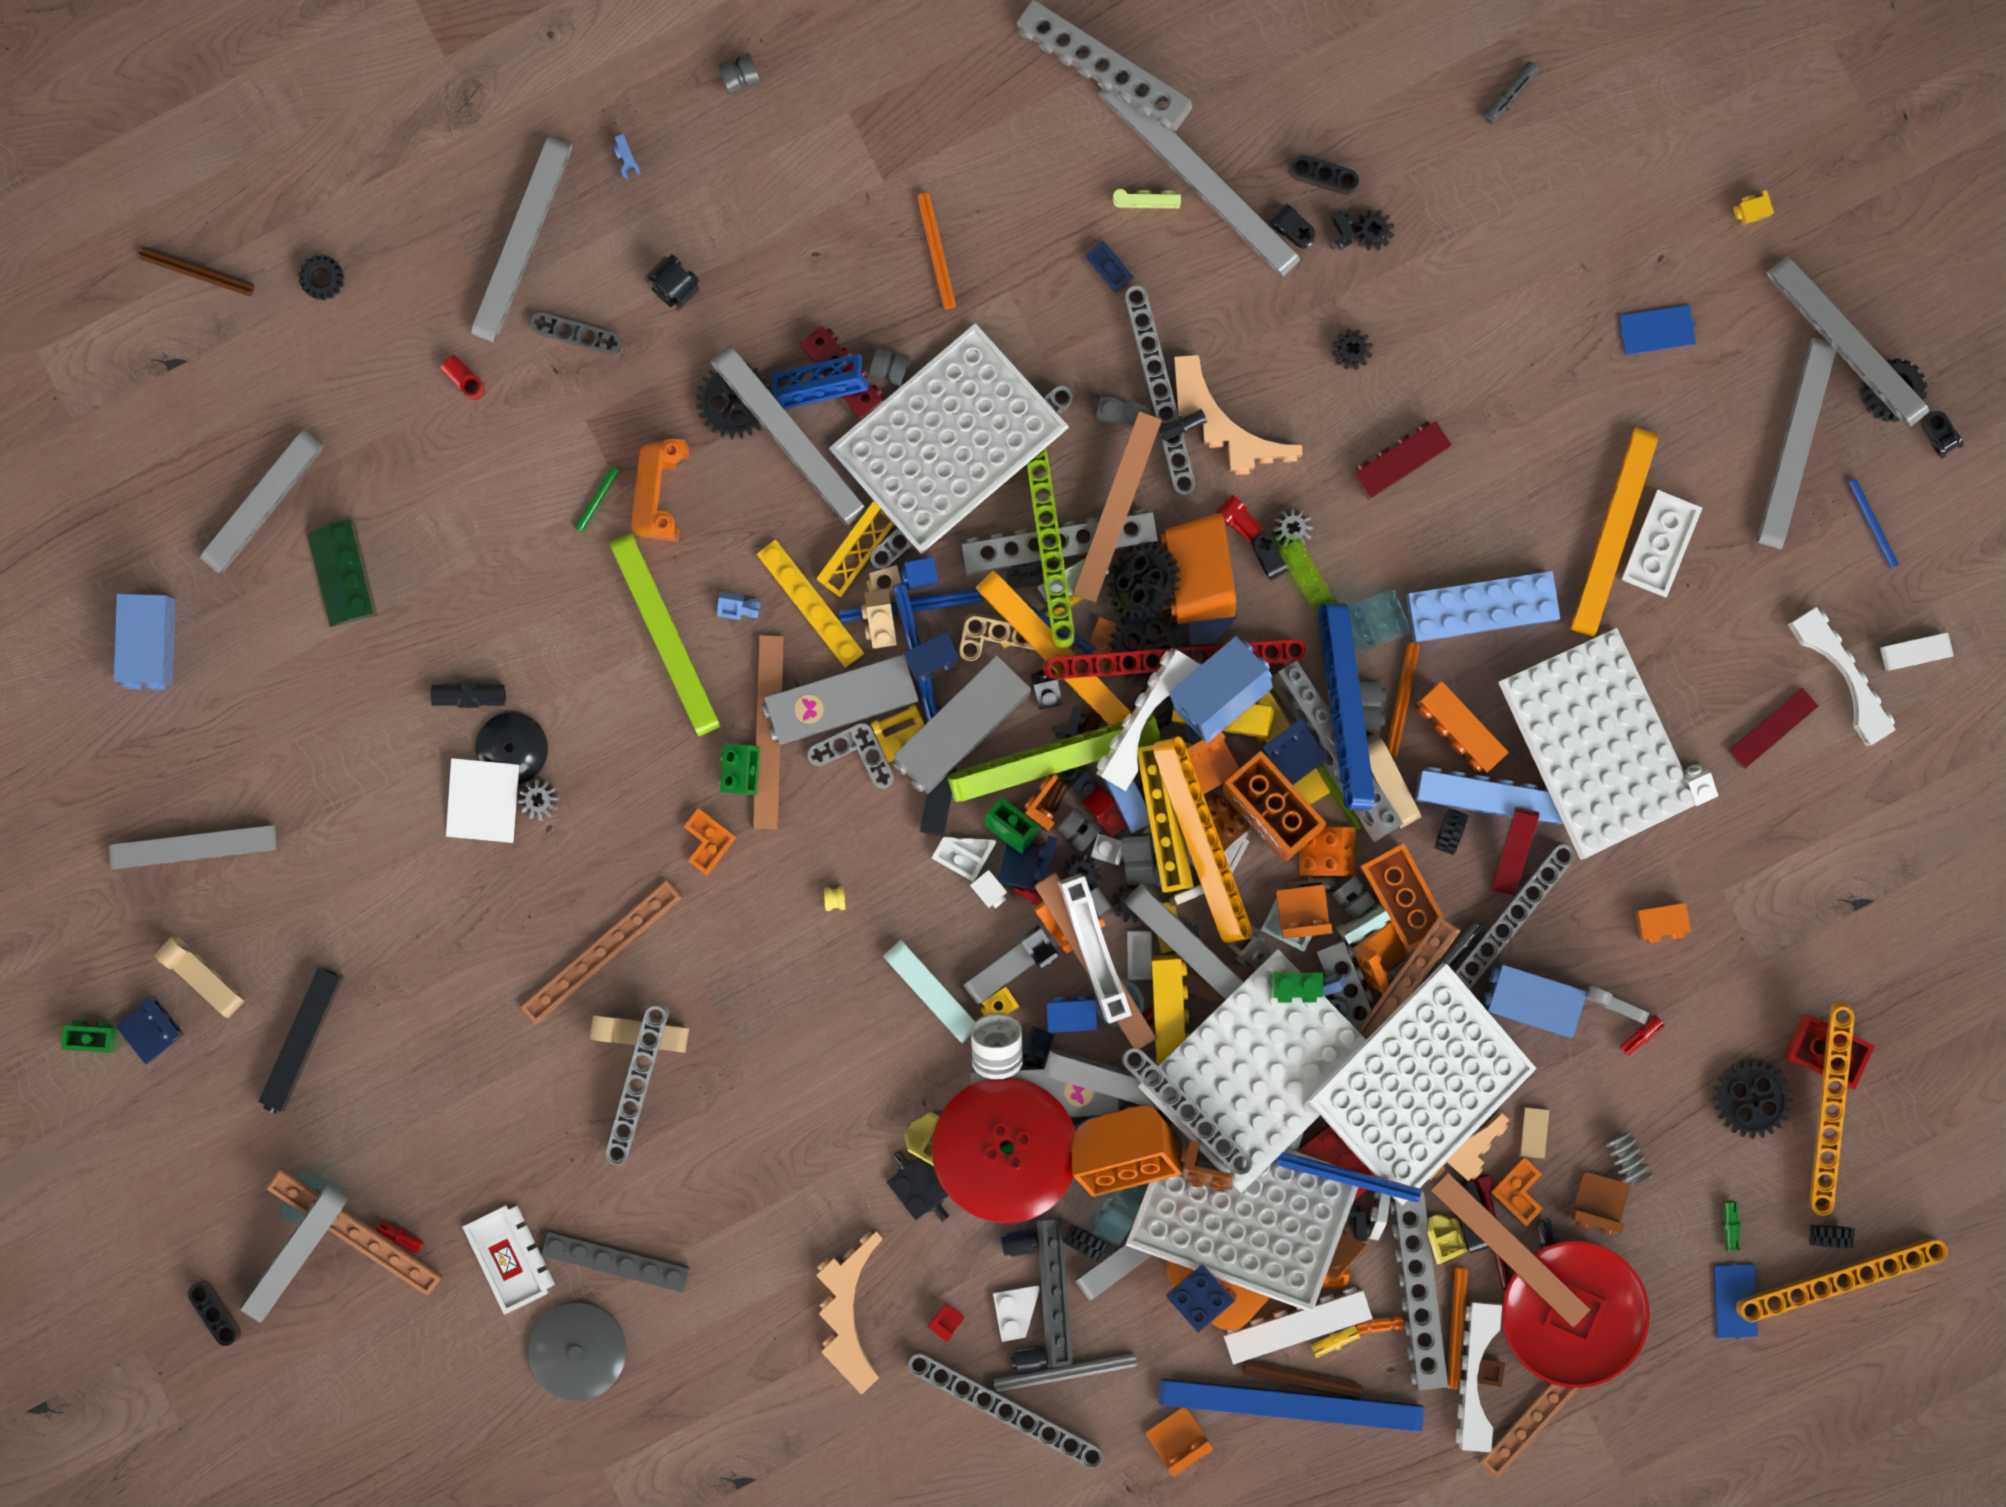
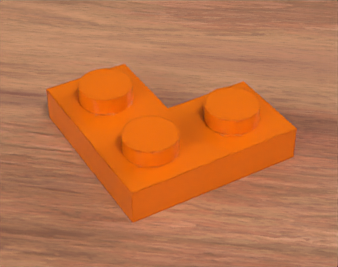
M700 808L695 811L684 825L685 829L702 841L688 862L708 876L737 837Z
M1523 1157L1491 1190V1193L1527 1226L1543 1209L1526 1193L1542 1173Z

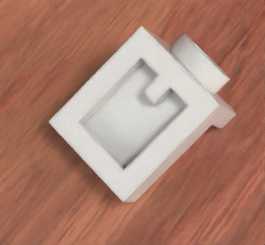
M1098 834L1091 857L1119 866L1120 861L1125 862L1122 841Z

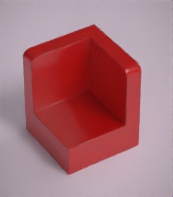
M946 1302L928 1324V1328L947 1343L952 1337L953 1332L964 1320V1316Z

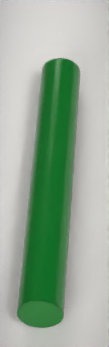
M613 466L610 468L575 525V529L583 533L620 471Z

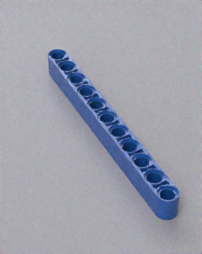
M1160 1379L1158 1404L1164 1406L1409 1431L1423 1430L1425 1409L1423 1405L1174 1379Z

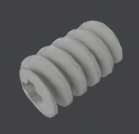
M1629 1131L1611 1139L1605 1146L1606 1148L1614 1147V1150L1609 1155L1619 1157L1614 1162V1165L1623 1166L1618 1171V1174L1627 1175L1622 1180V1183H1630L1633 1186L1651 1178L1653 1174L1645 1172L1649 1168L1647 1163L1640 1164L1645 1159V1156L1642 1154L1636 1155L1641 1148L1640 1146H1632L1637 1139L1636 1137H1628L1632 1133V1131Z

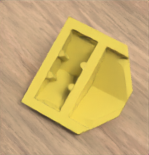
M929 1112L922 1118L912 1122L904 1135L908 1151L933 1165V1133L940 1117L933 1112Z
M1438 1214L1428 1218L1427 1233L1437 1264H1441L1468 1251L1459 1219H1451Z

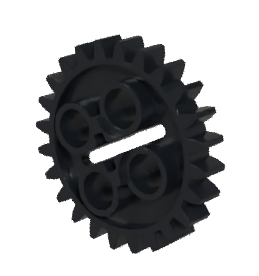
M757 367L752 370L756 376L758 373ZM709 370L711 378L703 377L702 379L706 385L697 387L703 394L696 395V399L702 401V403L696 405V408L704 410L699 415L700 419L708 418L704 425L708 427L713 424L712 433L721 430V438H724L726 433H729L731 440L734 439L735 434H739L742 440L744 432H747L752 437L753 428L761 431L760 422L741 400L739 405L733 404L726 418H722L723 413L731 405L730 397L735 398L737 395L733 390L726 388V382L718 372L715 373ZM765 374L757 376V378L761 382H763V380L766 377ZM770 382L762 383L767 389L771 386ZM714 399H724V406L721 409H714L712 407ZM737 411L745 414L744 420L740 423L732 421V415Z
M1142 543L1141 548L1134 545L1132 553L1125 550V558L1118 557L1119 566L1112 565L1116 571L1108 575L1113 578V582L1107 584L1108 587L1113 589L1108 593V596L1113 598L1110 603L1116 606L1115 610L1135 621H1138V619L1146 621L1147 616L1155 619V612L1162 615L1163 606L1171 607L1168 600L1176 599L1172 593L1173 591L1180 590L1179 587L1175 586V583L1181 581V578L1175 575L1181 570L1175 566L1178 561L1172 558V553L1153 543H1150L1149 546Z
M1157 612L1155 619L1147 616L1146 621L1141 619L1135 621L1123 616L1121 618L1122 624L1117 623L1114 626L1118 632L1110 634L1115 641L1109 642L1108 646L1114 647V650L1111 652L1136 651L1161 638H1166V642L1158 644L1152 649L1181 647L1186 642V639H1179V635L1184 631L1175 630L1178 624L1177 621L1172 624L1169 623L1171 615L1162 618V615ZM1149 626H1153L1157 629V637H1152L1149 634ZM1128 636L1136 639V647H1131L1127 643ZM1150 654L1146 659L1147 665L1150 668L1156 664V657L1153 654ZM1126 656L1122 662L1125 669H1129L1132 666V659L1129 656ZM1154 672L1126 674L1124 679L1127 680L1132 676L1134 677V685L1142 680V686L1145 687L1148 685V680Z
M1754 1059L1751 1060L1750 1066H1748L1745 1060H1742L1741 1068L1736 1064H1732L1733 1072L1724 1070L1727 1078H1718L1722 1086L1714 1087L1720 1093L1713 1096V1099L1719 1101V1104L1714 1106V1109L1722 1111L1717 1118H1726L1723 1126L1728 1127L1732 1124V1133H1736L1740 1129L1741 1137H1745L1747 1132H1749L1751 1139L1755 1138L1756 1132H1758L1761 1138H1764L1765 1130L1770 1134H1774L1773 1126L1781 1129L1782 1126L1779 1120H1788L1784 1112L1792 1111L1786 1105L1793 1102V1099L1787 1098L1786 1095L1792 1092V1089L1784 1087L1789 1080H1780L1783 1072L1778 1071L1774 1074V1065H1770L1766 1069L1765 1061H1761L1759 1066H1757V1062ZM1760 1078H1765L1767 1081V1087L1763 1091H1759L1756 1085ZM1740 1083L1744 1091L1741 1096L1736 1097L1733 1093V1087ZM1770 1092L1774 1093L1773 1097L1757 1099L1754 1101V1104L1744 1102L1735 1106L1732 1105L1733 1101L1751 1098V1093L1756 1096L1765 1095ZM1770 1101L1773 1105V1110L1770 1114L1765 1115L1762 1110L1763 1104ZM1743 1107H1747L1749 1110V1117L1746 1120H1741L1739 1117V1111Z

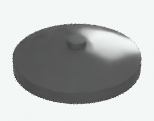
M586 1302L565 1303L549 1311L535 1326L528 1348L529 1363L537 1381L551 1394L574 1401L591 1399L607 1391L620 1376L625 1365L627 1353L625 1336L616 1319L603 1308Z

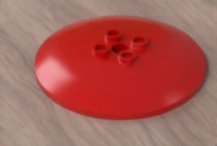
M1012 1077L982 1080L959 1092L941 1113L932 1139V1160L935 1173L946 1194L967 1213L994 1223L1010 1224L1027 1221L1038 1217L1052 1208L1069 1188L1074 1178L1071 1147L1076 1130L1062 1104L1042 1087L1032 1082ZM1002 1142L1011 1143L1013 1152L1010 1154L1002 1153L1000 1144Z
M1586 1241L1558 1242L1533 1253L1590 1308V1311L1572 1327L1521 1276L1514 1272L1503 1298L1502 1323L1509 1346L1517 1359L1538 1378L1551 1384L1568 1388L1592 1387L1620 1375L1639 1355L1649 1330V1301L1643 1283L1635 1270L1614 1251Z

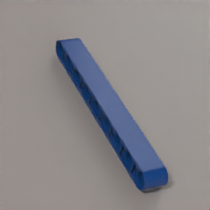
M1321 603L1318 609V620L1343 804L1346 809L1370 810L1374 806L1375 794L1349 608L1345 603Z

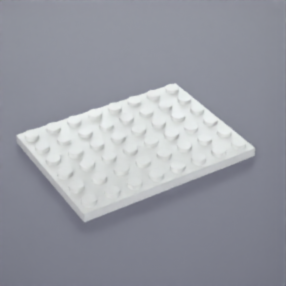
M975 323L829 449L922 554L1069 427Z
M1617 628L1498 682L1580 860L1697 805L1683 777L1685 775L1683 768Z
M1279 949L1253 972L1158 1066L1250 1156L1252 1168L1248 1173L1244 1175L1233 1173L1142 1083L1138 1085L1141 1091L1189 1140L1200 1142V1151L1219 1171L1233 1174V1185L1241 1193L1320 1116L1307 1099L1366 1041L1356 1028L1324 996L1317 998V1003H1302V998H1292V1003H1277V998H1271L1270 973H1301ZM1154 1070L1145 1080L1149 1084H1153L1157 1081L1158 1074ZM1167 1087L1164 1089L1163 1098L1166 1101H1172L1175 1098L1176 1092L1174 1088ZM1185 1104L1182 1106L1180 1111L1182 1117L1190 1118L1193 1115L1191 1105ZM1206 1121L1200 1123L1198 1127L1199 1133L1202 1136L1208 1135L1211 1131V1125ZM1220 1139L1216 1143V1149L1219 1153H1224L1228 1150L1229 1144L1227 1140ZM1242 1156L1237 1157L1234 1160L1235 1169L1243 1170L1245 1168V1158Z
M1442 963L1307 1100L1375 1177L1420 1188L1536 1070V1067L1446 963ZM1392 1196L1402 1206L1408 1201Z
M1173 1123L1171 1128L1180 1139L1182 1156L1183 1148L1189 1147L1190 1140ZM1287 1148L1283 1151L1285 1153H1289L1292 1155L1330 1164ZM1200 1151L1198 1167L1219 1171ZM1278 1157L1242 1193L1234 1185L1233 1190H1227V1192H1218L1213 1190L1211 1186L1203 1185L1201 1188L1190 1186L1187 1181H1184V1168H1182L1183 1174L1149 1183L1126 1245L1193 1270L1204 1264L1215 1278L1313 1313L1359 1187L1278 1166Z

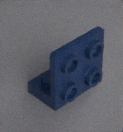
M1302 718L1261 748L1267 758L1292 785L1328 759V755L1306 728L1308 725Z
M1048 836L1046 844L1032 843L1023 854L1007 844L998 881L1037 891L1034 885L1050 874L1058 838Z
M155 996L142 1002L143 1006L117 1025V1029L145 1064L151 1062L185 1035Z
M1204 1264L1198 1266L1166 1295L1168 1300L1198 1333L1234 1303L1237 1296L1231 1287L1226 1290Z

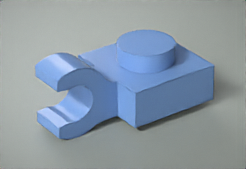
M624 134L616 136L617 144L613 145L617 158H623L624 160L621 170L624 179H629L627 170L630 168L635 169L637 175H640V168L634 161Z
M720 591L717 616L741 620L742 615L758 618L761 600L749 599L744 601V595Z

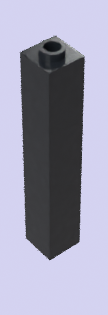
M322 967L317 968L258 1101L264 1104L263 1109L275 1114L277 1111H285L343 981V976Z

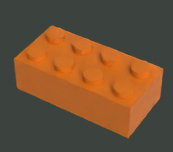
M1442 681L1437 683L1415 703L1419 707L1417 712L1425 720L1430 719L1435 724L1433 729L1442 738L1447 737L1452 742L1450 747L1459 756L1461 754L1469 760L1466 764L1474 773H1487L1509 753Z
M1401 843L1359 866L1379 905L1388 913L1390 917L1388 921L1393 924L1404 951L1409 952L1416 948L1438 917L1444 918L1406 845Z

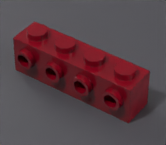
M820 326L799 343L800 347L814 364L851 355L845 346L841 349L835 341L838 338L830 328L825 330L823 326ZM848 364L843 372L853 371L854 364ZM861 367V374L866 379L868 375ZM827 369L823 373L824 377H828L834 369ZM869 384L868 391L841 396V398L861 421L883 402L881 399L883 393L875 384L872 386Z
M1426 421L1416 428L1418 433L1412 437H1409L1408 434L1396 441L1398 446L1392 450H1389L1388 447L1376 454L1378 459L1372 463H1369L1367 460L1355 468L1357 472L1353 477L1368 500L1450 448L1452 444L1436 421L1432 424Z

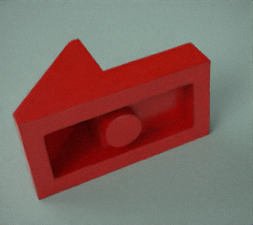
M1100 785L1082 802L1111 838L1127 826L1117 805Z

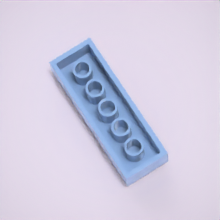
M1553 571L1414 592L1406 595L1414 643L1554 622L1560 619Z
M1432 767L1424 768V771L1417 773L1413 800L1416 802L1510 818L1513 816L1515 807L1539 812L1538 822L1551 825L1563 824L1547 788H1544V791L1537 790V785L1526 783L1520 784V787L1513 786V781L1502 779L1496 780V783L1489 782L1490 777L1479 775L1472 776V779L1465 778L1466 773L1456 771L1448 772V775L1441 774L1442 769Z

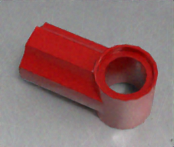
M455 354L443 362L439 369L467 398L478 400L484 395L485 385ZM471 382H477V390L472 393L467 392V386Z
M1233 494L1215 511V513H1223L1224 522L1228 526H1232L1249 544L1264 529L1247 512L1246 506Z

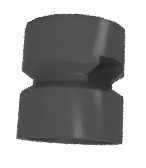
M749 53L737 57L735 63L729 60L718 65L729 95L742 90V85L750 87L760 83Z
M878 346L872 360L869 376L879 380L886 377L889 383L902 386L910 356L898 352L892 355L891 350Z
M1075 808L1056 831L1065 839H1072V845L1082 853L1102 829L1093 821L1087 822L1086 815ZM1079 827L1085 832L1083 835L1076 832Z
M1356 875L1349 878L1331 894L1339 905H1345L1344 911L1352 921L1362 915L1377 901L1369 891L1363 890L1364 885ZM1354 891L1357 896L1350 900L1348 895Z

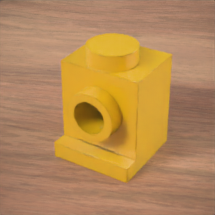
M1767 190L1762 191L1758 198H1756V195L1742 198V203L1733 207L1735 217L1741 221L1742 225L1768 218L1774 213Z
M1005 986L982 1002L984 1007L980 1010L984 1016L992 1014L1008 1015L1017 1009L1019 1005ZM997 1001L1003 1003V1009L1000 1011L994 1009V1003Z

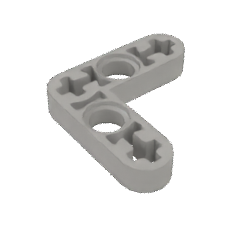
M857 724L812 746L808 751L810 763L820 767L858 750L876 787L887 789L894 782L893 772L872 729L867 724ZM858 729L868 730L869 734L866 735L869 743L874 740L875 745L868 746L861 751L860 746H864L861 738L856 739ZM838 738H843L847 741V748L843 752H838L834 749V742ZM829 743L830 750L835 756L830 758L828 753L823 756L822 762H819L817 759L813 760L814 750L818 749L822 752L827 749L824 745ZM874 749L879 752L880 758L876 763H869L866 760V753L869 750ZM884 762L886 766L881 767L884 774L889 773L888 783L886 785L882 782L878 783L876 780L879 778L877 770L872 773L870 768L877 767Z
M1589 985L1584 986L1583 990L1587 991L1585 999L1645 1025L1650 1013L1612 997L1611 993Z

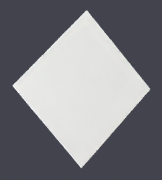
M451 758L446 836L513 843L519 765Z

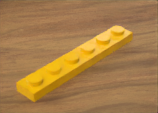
M776 539L757 553V556L845 668L865 654Z

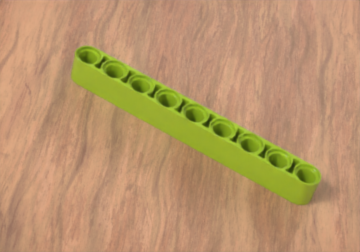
M1045 448L1026 465L1052 638L1057 647L1068 648L1074 642V626L1047 448ZM1041 470L1045 472V475L1038 478L1033 473ZM1040 493H1045L1049 496L1046 500L1036 498ZM1049 516L1052 518V521L1043 523L1040 521V518ZM1046 539H1053L1056 541V543L1052 546H1046L1043 544V542ZM1055 561L1059 566L1056 569H1050L1047 567V564ZM1059 584L1063 588L1059 592H1053L1050 590V587ZM1058 607H1062L1066 610V613L1056 615L1053 611ZM1065 630L1070 635L1062 639L1057 636V633Z
M630 532L610 541L609 544L698 736L700 737L721 727L633 534Z
M1153 714L1149 715L1141 730L1138 748L1154 744L1161 739L1156 718ZM1123 721L953 772L947 777L953 799L957 802L965 801L1101 760L1103 756L1107 757L1111 748L1109 746L1113 738L1122 732L1124 728L1122 726Z

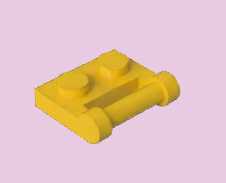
M915 704L908 706L909 709L878 722L876 720L871 722L888 763L893 761L894 755L924 727ZM908 719H914L915 725L884 737L883 730Z

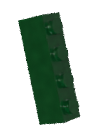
M346 520L326 525L307 533L330 627L378 616L355 522Z

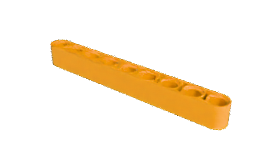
M1635 427L1572 619L1570 627L1572 631L1594 637L1597 632L1658 442V433Z
M992 570L975 587L1045 661L1050 657L1075 655L1069 647L1059 648L1054 644L1051 629L995 571ZM1078 660L1075 663V670L1081 673L1085 669V664ZM1057 661L1052 663L1051 667L1059 673L1061 671L1060 663ZM1097 676L1064 679L1101 716V719L1108 726L1124 721L1128 714L1132 715L1127 707Z
M1181 737L1158 741L1153 747L1154 755L1220 937L1224 943L1249 939L1252 933L1251 925L1186 745Z
M1843 1000L1834 1002L1829 1013L1810 1190L1812 1209L1821 1216L1830 1214L1835 1203L1854 1028L1852 1007ZM1840 1010L1849 1012L1843 1019L1836 1017V1013ZM1837 1034L1846 1035L1842 1042H1835L1833 1040ZM1836 1057L1844 1059L1838 1066L1831 1064V1061ZM1832 1081H1839L1841 1083L1836 1089L1828 1087ZM1831 1104L1837 1105L1838 1109L1835 1112L1830 1113L1826 1111L1827 1106ZM1827 1128H1834L1836 1130L1831 1136L1823 1134ZM1825 1151L1833 1153L1829 1159H1823L1821 1154ZM1824 1174L1831 1176L1827 1182H1820L1818 1180ZM1819 1198L1828 1199V1202L1824 1205L1816 1204Z
M1926 1238L1743 1297L1737 1302L1736 1312L1741 1318L1755 1322L1941 1262L1946 1258L1948 1250L1942 1241ZM1937 1244L1938 1252L1936 1255L1930 1256L1929 1249L1931 1245ZM1913 1251L1915 1253V1260L1908 1264L1906 1256L1909 1252ZM1891 1259L1892 1267L1890 1270L1884 1271V1261ZM1868 1266L1869 1275L1861 1278L1860 1270ZM1840 1274H1845L1846 1282L1838 1286L1837 1277ZM1822 1281L1823 1290L1815 1293V1283ZM1798 1288L1800 1290V1297L1792 1301L1791 1292ZM1776 1296V1306L1769 1308L1767 1304L1768 1299ZM1753 1303L1754 1312L1746 1316L1744 1312L1746 1305Z

